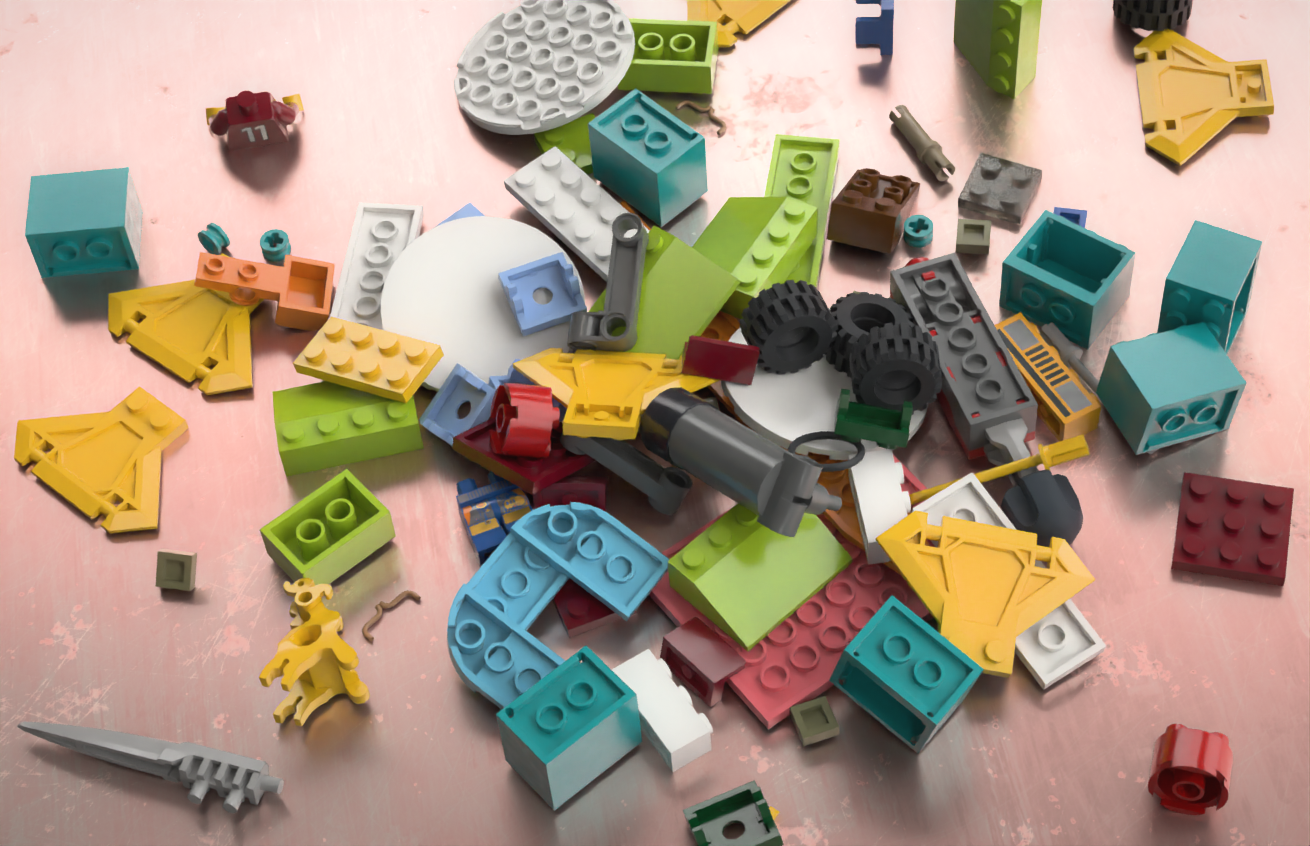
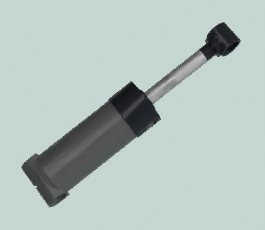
M569 348L567 353H575L576 350ZM682 387L669 388L659 393L650 402L644 414H642L640 433L641 440L646 449L677 468L687 471L758 515L757 522L774 532L788 537H795L804 513L819 515L826 509L838 511L842 506L840 497L829 495L827 489L817 483L823 469L821 464L807 456L788 452L723 414L717 407Z

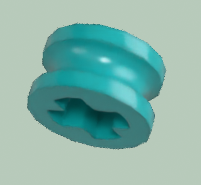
M913 215L907 218L904 222V241L914 248H922L929 245L933 240L934 224L932 220L924 215Z
M209 223L206 226V231L201 230L197 234L202 246L211 254L219 255L221 247L226 248L230 245L227 234L215 223Z
M272 229L266 231L261 236L260 247L264 258L268 261L280 262L285 259V255H290L291 244L289 243L287 233L283 230Z

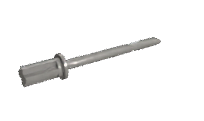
M1053 322L1048 326L1047 324L1043 325L1040 335L1044 341L1058 351L1061 361L1067 368L1071 366L1096 394L1099 381L1079 360L1083 350L1080 347H1074ZM1156 450L1148 451V453L1151 455Z

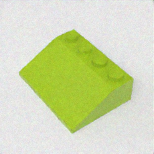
M955 0L953 42L988 87L1012 99H1015L1036 77L1042 0Z
M789 196L729 197L692 246L697 252L741 282L719 311L743 319L741 314L745 308L749 307L748 302L752 298L758 297L760 291L771 288L775 283H784L817 236L818 207Z
M654 225L648 233L649 242L645 253L636 330L638 338L633 348L626 352L666 354V359H679L683 355L685 341L688 342L689 336L700 337L741 282L674 235ZM606 289L588 312L604 311ZM626 327L616 328L611 336L618 337L622 335Z
M328 381L272 392L278 450L286 477L424 449L414 395L407 403H403Z
M736 504L667 561L670 587L746 651H749L852 563L853 558L817 515L804 513L795 537H788L757 522L758 515L740 504Z

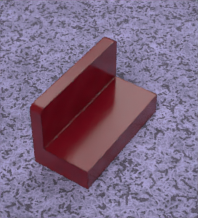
M691 335L688 342L685 341L681 373L752 385L759 357V347Z
M566 476L533 494V509L548 504L552 507L570 505V502H577L594 506L606 512V488L609 484V477Z
M698 617L690 619L663 637L660 658L666 662L670 671L709 707L721 701L724 682L745 668L746 660Z

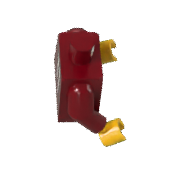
M244 90L237 96L226 98L225 108L211 107L205 108L207 125H210L213 134L218 136L226 134L228 150L234 151L289 142L287 125L295 121L298 112L304 110L300 93L282 97V103L276 101L271 92L253 93L249 90Z

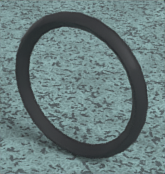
M820 431L802 435L792 441L788 447V452L795 454L796 448L805 442L833 439L848 442L857 448L858 453L854 458L840 463L821 464L823 466L821 472H834L851 468L862 461L865 455V447L861 442L843 440L839 434H834L833 431Z

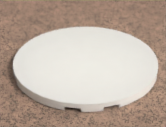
M614 0L519 1L520 6L507 13H504L502 10L473 35L463 49L456 64L458 70L454 78V91L465 114L475 124L489 131L500 134L524 135L557 128L592 110L618 86L625 76L634 54V31L629 18L618 3Z
M473 216L456 219L436 226L416 238L402 251L392 265L384 283L381 296V321L384 331L441 346L444 356L421 384L429 390L433 389L438 392L457 363L488 384L489 376L508 375V369L515 359L522 360L549 348H563V353L568 352L567 342L570 321L526 336L522 335L500 284L499 273L563 252L567 264H572L573 274L574 277L577 276L580 293L584 302L585 295L580 276L566 252L546 234L525 223L512 219L493 216ZM539 288L533 293L534 301L541 305L548 304L553 298L552 292L546 288Z
M741 328L735 331L728 341L748 345L741 333ZM823 354L824 357L819 362L815 361L812 363L811 367L799 369L798 372L792 374L790 371L784 375L777 374L776 371L769 373L765 371L764 367L761 368L757 364L752 385L721 380L724 395L729 397L735 407L734 412L740 419L759 435L788 449L792 441L802 435L820 431L834 432L835 410L841 388L850 390L849 401L857 402L855 394H853L851 378L845 372H838L834 369L835 365L827 362L825 354ZM927 408L922 411L915 410L911 416L908 440L918 431L923 423ZM833 439L805 442L795 450L796 453L807 456L808 452L829 455L830 460H848V455L858 453L854 445ZM861 440L865 447V452L885 450V448L877 446L874 441Z

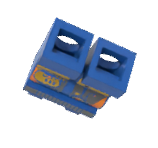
M492 471L488 474L489 485L478 488L475 480L470 478L456 484L459 515L479 567L489 558L484 554L496 550L510 533L511 527L520 518L532 511L525 492L508 480L495 475Z

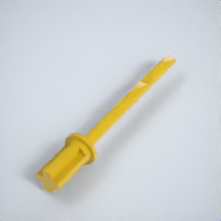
M1084 434L1044 447L1042 444H1038L1040 454L974 475L980 483L1041 464L1044 465L1045 470H1050V467L1090 455ZM960 479L909 494L911 505L926 501Z

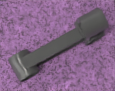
M623 213L613 221V239L604 311L571 313L567 346L573 350L626 352L636 344L645 253L649 242V235L641 219L636 214ZM637 229V233L634 236L624 238V234L627 231ZM626 327L622 335L618 337L611 336L616 328Z
M563 432L560 435V443L565 449L577 455H589L647 494L651 506L663 514H675L693 485L692 479L684 471L675 467L664 468L624 440L603 437L579 438L572 435H563Z

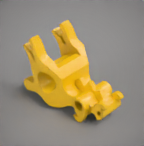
M300 578L292 585L288 581L283 584L284 592L288 596L294 597L295 600L290 604L289 610L290 616L294 619L290 623L291 630L277 644L278 651L276 655L264 667L259 679L262 686L269 687L275 678L282 677L284 674L281 679V686L284 691H289L290 693L277 706L273 717L276 723H283L287 716L295 714L293 718L295 725L303 726L306 719L316 708L328 702L331 697L337 694L345 693L354 703L362 704L369 700L370 693L366 684L360 681L357 671L354 670L359 664L356 651L337 635V631H341L344 627L340 613L328 610L322 602L323 596L327 600L332 598V587L329 584L315 585L314 581L310 578Z

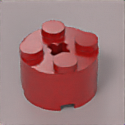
M503 383L504 385H499L495 391L490 411V418L496 419V430H489L493 452L503 455L547 458L551 450V430L557 429L560 420L559 408L553 407L551 387L518 383Z
M1182 724L1167 726L1165 733L1159 736L1154 743L1148 780L1149 793L1152 797L1154 793L1161 798L1160 804L1165 808L1181 814L1202 815L1205 814L1206 808L1216 806V810L1222 808L1228 800L1233 765V752L1229 747L1228 737L1219 732L1209 733L1199 729L1187 728Z

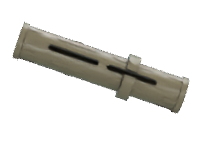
M902 104L894 107L901 117H898L891 110L889 119L917 151V157L921 163L928 165L939 181L949 179L950 177L943 168L953 175L955 166L942 153L943 148L939 142L930 138L909 112L906 105Z

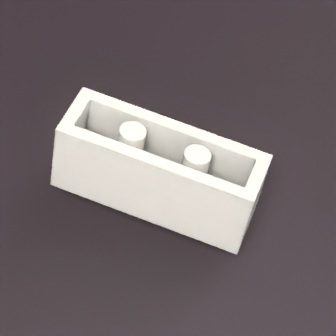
M892 449L865 452L862 461L848 468V477L868 565L891 561L875 538L907 517V513H911L908 491L902 492L900 484H904L901 462L895 463ZM857 454L848 455V460L854 458Z
M647 649L612 669L637 694L641 729L672 772L712 750L710 734L713 733V728L708 718L703 713H696L691 706L692 700L689 693L682 685L676 686L671 679L672 673L662 658L657 660L652 652Z

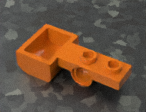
M200 252L194 286L229 292L230 299L242 306L254 305L258 303L260 298L278 301L275 318L277 325L317 331L323 327L329 317L335 263L285 255L283 267Z

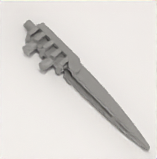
M24 721L17 726L25 732L71 750L111 763L162 776L164 780L176 783L182 781L185 788L191 789L187 796L188 800L195 804H200L205 794L209 793L211 788L216 789L220 797L226 798L223 808L230 813H236L241 802H244L246 797L249 798L251 804L257 805L265 791L280 794L284 785L283 779L269 776V766L265 761L190 742L179 744L130 733L64 724Z

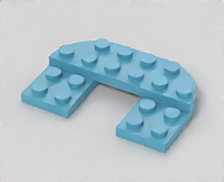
M570 502V505L550 507V504L532 510L511 527L507 537L470 581L462 585L453 600L448 617L447 645L456 672L474 693L478 691L500 709L505 708L565 662L559 655L527 632V629L569 578L624 620L628 621L668 571L667 561L669 558L616 518L594 506Z

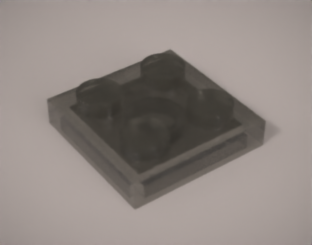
M980 153L958 197V207L1020 225L1042 180L1043 170Z

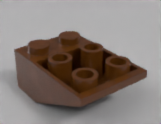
M872 168L857 169L832 201L826 239L891 254L899 243L904 230V222L910 215L921 183L914 182L911 178L904 175L892 177L880 174L878 170Z

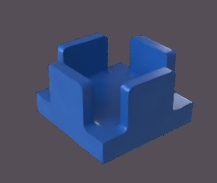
M855 0L856 4H878L880 6L879 17H856L855 43L879 44L880 55H893L894 0Z

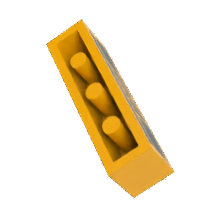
M1021 312L995 324L997 331L1038 404L1037 416L1060 442L1082 434L1085 435L1097 429L1101 411L1098 398L1084 388L1077 373L1072 369H1068L1061 361L1058 351L1044 341L1037 326L1032 322L1029 323Z

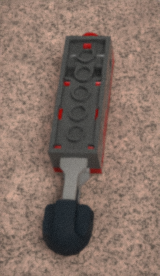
M955 252L930 260L925 257H916L911 259L905 267L890 271V298L896 300V304L903 305L907 309L906 313L912 315L913 323L922 328V333L928 332L932 336V340L936 341L942 374V388L940 393H936L937 400L968 460L986 455L989 462L1001 466L1030 457L1031 455L1024 443L1035 439L1038 404ZM1037 466L1009 474L1008 477L1014 487L1006 491L1001 508L1013 526L1019 531L1037 534V545L1049 547L1052 537L1065 539L1069 545L1072 544L1082 528L1084 517L1079 499L1068 478L1060 474L1052 475L1050 470L1039 471Z

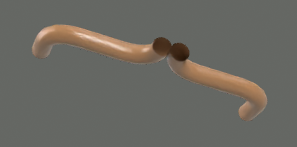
M689 100L681 101L675 106L677 110L684 105H689L699 112H708L709 117L722 126L717 131V134L721 135L726 130V123L713 115L715 109L711 108V106L702 108Z
M407 590L399 594L390 603L381 601L375 606L377 614L363 626V635L369 641L374 639L368 633V628L381 618L383 614L382 608H392L406 596H412L417 601L421 597L416 592Z

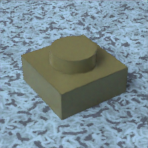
M958 219L955 253L989 255L991 220Z
M164 548L157 552L155 586L186 591L194 589L197 553Z
M826 696L790 707V717L803 746L839 735V725Z

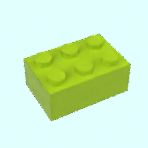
M629 18L634 31L635 49L631 64L625 76L618 84V90H634L636 88L639 91L712 94L718 55L717 22Z
M345 469L260 529L267 554L294 582L300 578H310L314 581L315 585L330 584L396 537L390 511L348 469Z

